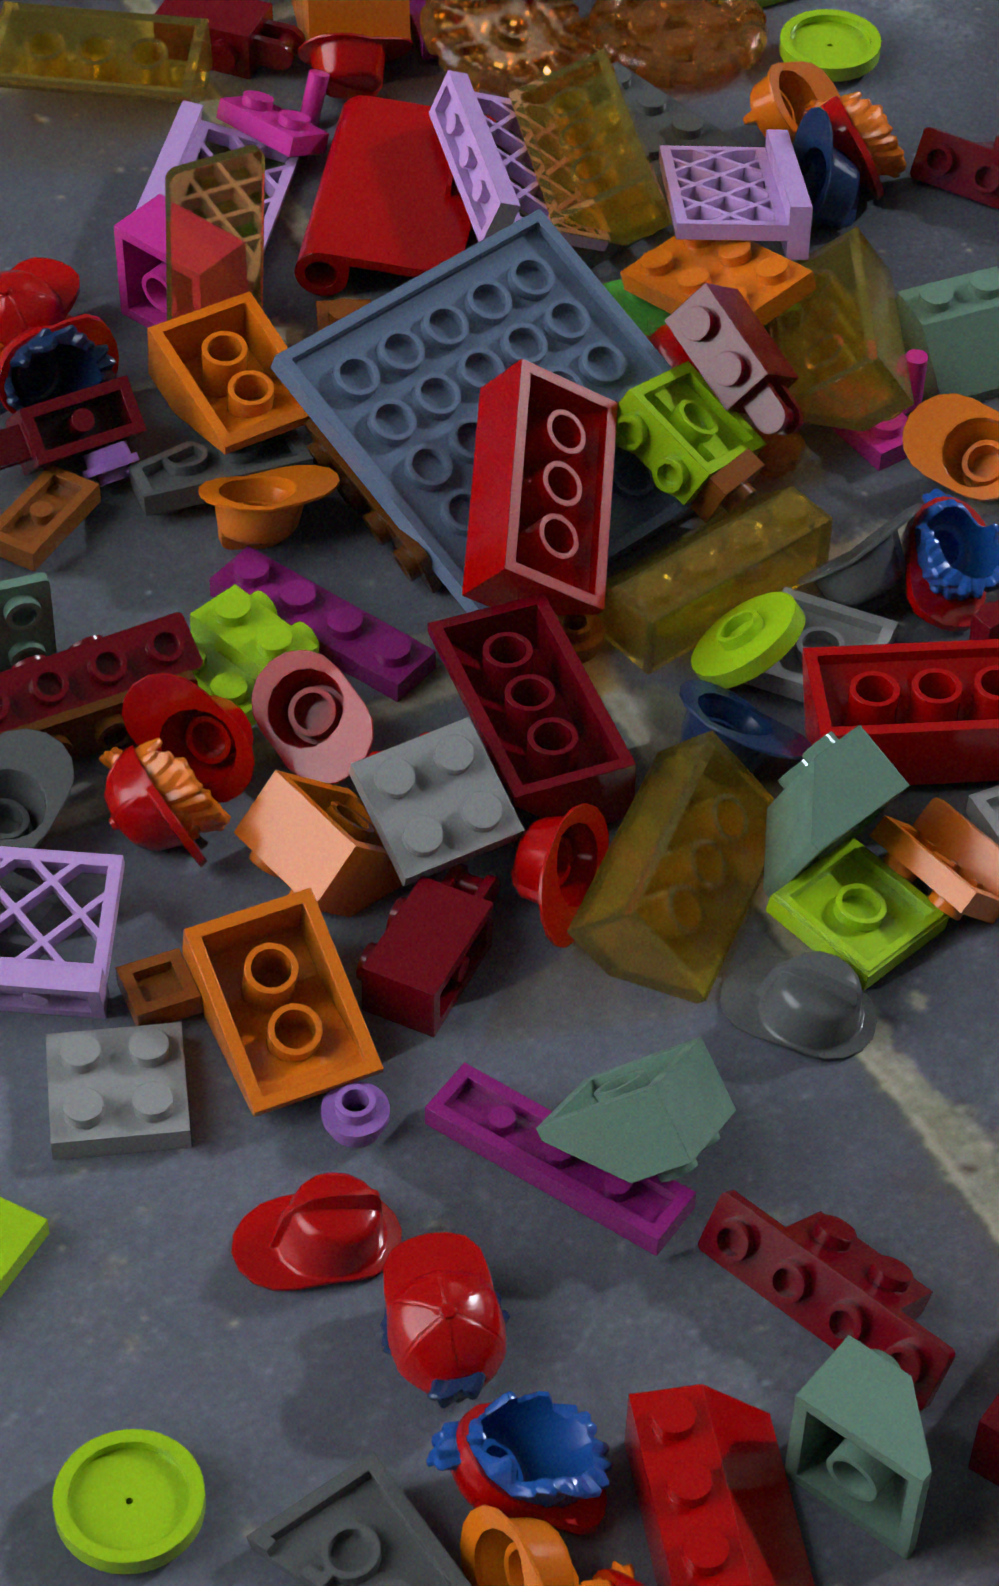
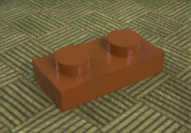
M50 464L0 516V557L35 572L101 502L100 485Z

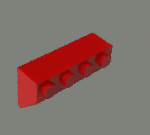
M520 359L480 388L462 596L492 607L544 593L556 615H597L604 611L618 402L524 359Z
M999 639L803 648L805 736L812 745L831 731L840 739L858 725H861L909 785L999 781Z
M704 1384L628 1394L624 1442L657 1586H815L770 1413Z

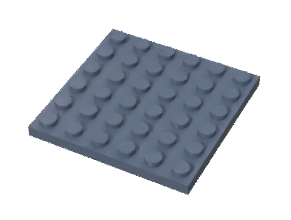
M541 209L532 212L275 355L270 367L398 528L416 540L426 551L432 561V570L466 613L488 608L486 605L462 596L480 388L520 359H524L613 401L619 402L629 389L672 369ZM616 443L607 566L694 512L690 507L694 500L683 505L676 497L661 491L655 485L650 469L636 455L620 448Z

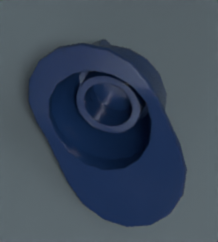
M821 107L811 108L803 116L793 144L813 206L811 226L821 225L846 228L855 222L860 197L859 168L847 154L833 147L832 125L827 112Z
M688 680L680 686L679 696L687 708L681 726L680 745L683 751L705 770L720 779L739 780L752 776L770 755L787 759H804L802 754L812 746L806 737L761 713L749 702L726 688L703 680Z

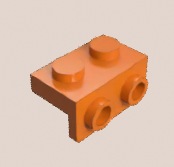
M937 797L929 802L913 825L884 815L870 834V837L888 851L882 860L892 870L911 882H914L917 877L933 889L927 897L929 901L946 915L957 921L963 915L991 924L999 917V845L946 801Z

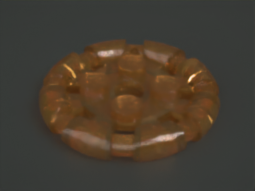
M426 0V5L421 9L420 30L429 53L440 57L439 66L445 73L451 70L468 74L474 92H479L482 89L500 97L537 104L549 99L550 96L565 90L569 86L580 84L586 77L594 74V66L598 62L599 55L595 31L587 18L579 16V7L572 0H525L532 3V6L519 0Z
M596 0L592 5L587 21V27L590 31L588 36L590 44L597 56L607 66L617 61L655 87L664 89H675L676 85L694 84V89L707 88L737 78L741 74L742 68L750 69L764 53L769 36V30L766 26V15L756 0ZM691 62H692V64H686V65H684V64H676V63H691Z

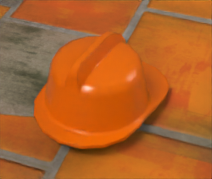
M804 61L778 62L771 65L768 75L752 88L749 96L751 111L742 120L744 125L758 126L765 138L766 129L788 130L793 144L800 122L807 113L804 109L805 105L810 104L812 99H821L826 102L831 97L837 95L839 98L840 95L832 80L822 69L813 63Z
M957 393L938 394L921 402L909 414L902 431L903 449L911 465L925 477L970 500L979 502L999 500V411L974 398Z
M293 465L246 476L215 478L204 482L198 488L201 499L215 506L218 539L223 548L240 550L249 546L253 549H263L275 546L286 540L299 525L304 504L322 499L334 492L340 484V479L337 472L327 467Z
M482 1505L469 1512L462 1525L460 1553L464 1575L472 1586H579V1577L571 1562L567 1546L559 1532L548 1522L533 1517L508 1518L501 1510L488 1505Z

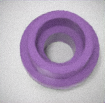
M124 440L83 455L87 470L82 471L86 479L96 476L101 487L129 477V464L140 459L137 452H130L127 441Z
M357 1081L330 1090L326 1094L321 1105L322 1123L328 1133L338 1143L353 1148L364 1147L376 1141L386 1129L390 1120V1103L385 1093L378 1087L367 1082ZM350 1109H362L357 1112L349 1111Z

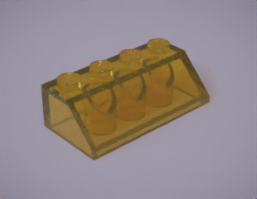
M3 2L0 13V87L180 104L183 100L193 103L205 100L213 65L208 19Z
M605 48L508 93L551 222L559 232L626 246L643 237L651 236L657 231L673 224L667 199L628 95Z
M857 226L809 253L808 260L795 261L813 271L817 289L767 324L769 335L800 378L788 390L803 411V423L866 431L882 421L896 418L903 410L914 405L892 274Z
M793 486L752 497L742 508L731 515L727 511L723 512L708 523L700 525L606 579L604 611L597 614L605 626V638L646 674H651L695 648L704 633L718 619L741 603L765 593L782 592L784 587L796 589L801 586L796 583L801 576L827 562L829 559L833 518Z
M712 730L657 752L567 930V933L609 976L693 1003L707 1000L764 876L767 808L775 800Z

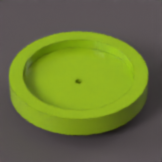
M818 9L800 13L784 24L780 33L779 53L784 63L796 61L813 63L822 69L832 82L847 81L859 78L874 69L880 59L882 41L876 27L863 17L842 10Z
M770 592L751 598L727 612L704 633L692 653L691 666L700 680L717 684L726 689L746 683L770 669L791 650L804 629L805 614L795 599L785 592Z
M123 1429L93 1438L78 1448L67 1459L56 1478L52 1503L58 1534L64 1545L76 1558L92 1568L107 1573L138 1574L168 1564L191 1545L203 1524L206 1511V1494L203 1475L198 1463L192 1454L179 1442L150 1430Z

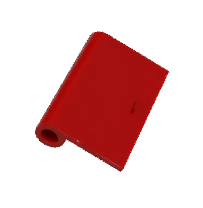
M355 96L343 104L294 269L296 280L308 292L319 296H331L339 293L346 287L351 267L417 277L467 249L472 224L429 115L431 106L374 96ZM485 115V116H487L489 119H491L492 121H494L495 123H497V120H495V119L492 118L491 116Z

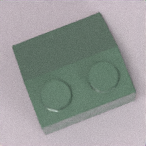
M997 266L897 291L890 343L904 362L905 355L909 350L920 349L928 354L924 390L930 398L938 394L957 393L983 401L999 396V268Z
M858 725L840 739L832 731L827 733L802 754L804 759L796 764L778 780L784 790L768 806L766 819L763 891L769 898L773 893L851 837H858L910 786L861 725Z
M698 1037L585 1078L548 1115L536 1130L543 1142L629 1183H634L654 1175L658 1176L660 1182H668L689 1173L698 1166L696 1157L701 1151L720 1140L721 1137L718 1131L735 1113L736 1108L702 1037Z
M848 1335L796 1394L784 1470L788 1479L905 1560L909 1558L916 1547L932 1473L912 1376L904 1372L899 1364L887 1353L879 1349H870Z

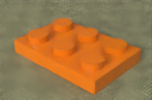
M674 235L655 249L644 253L640 259L620 272L624 290L670 314L680 307L704 283L738 289L763 326L817 289L812 270L753 241L687 240L676 239Z

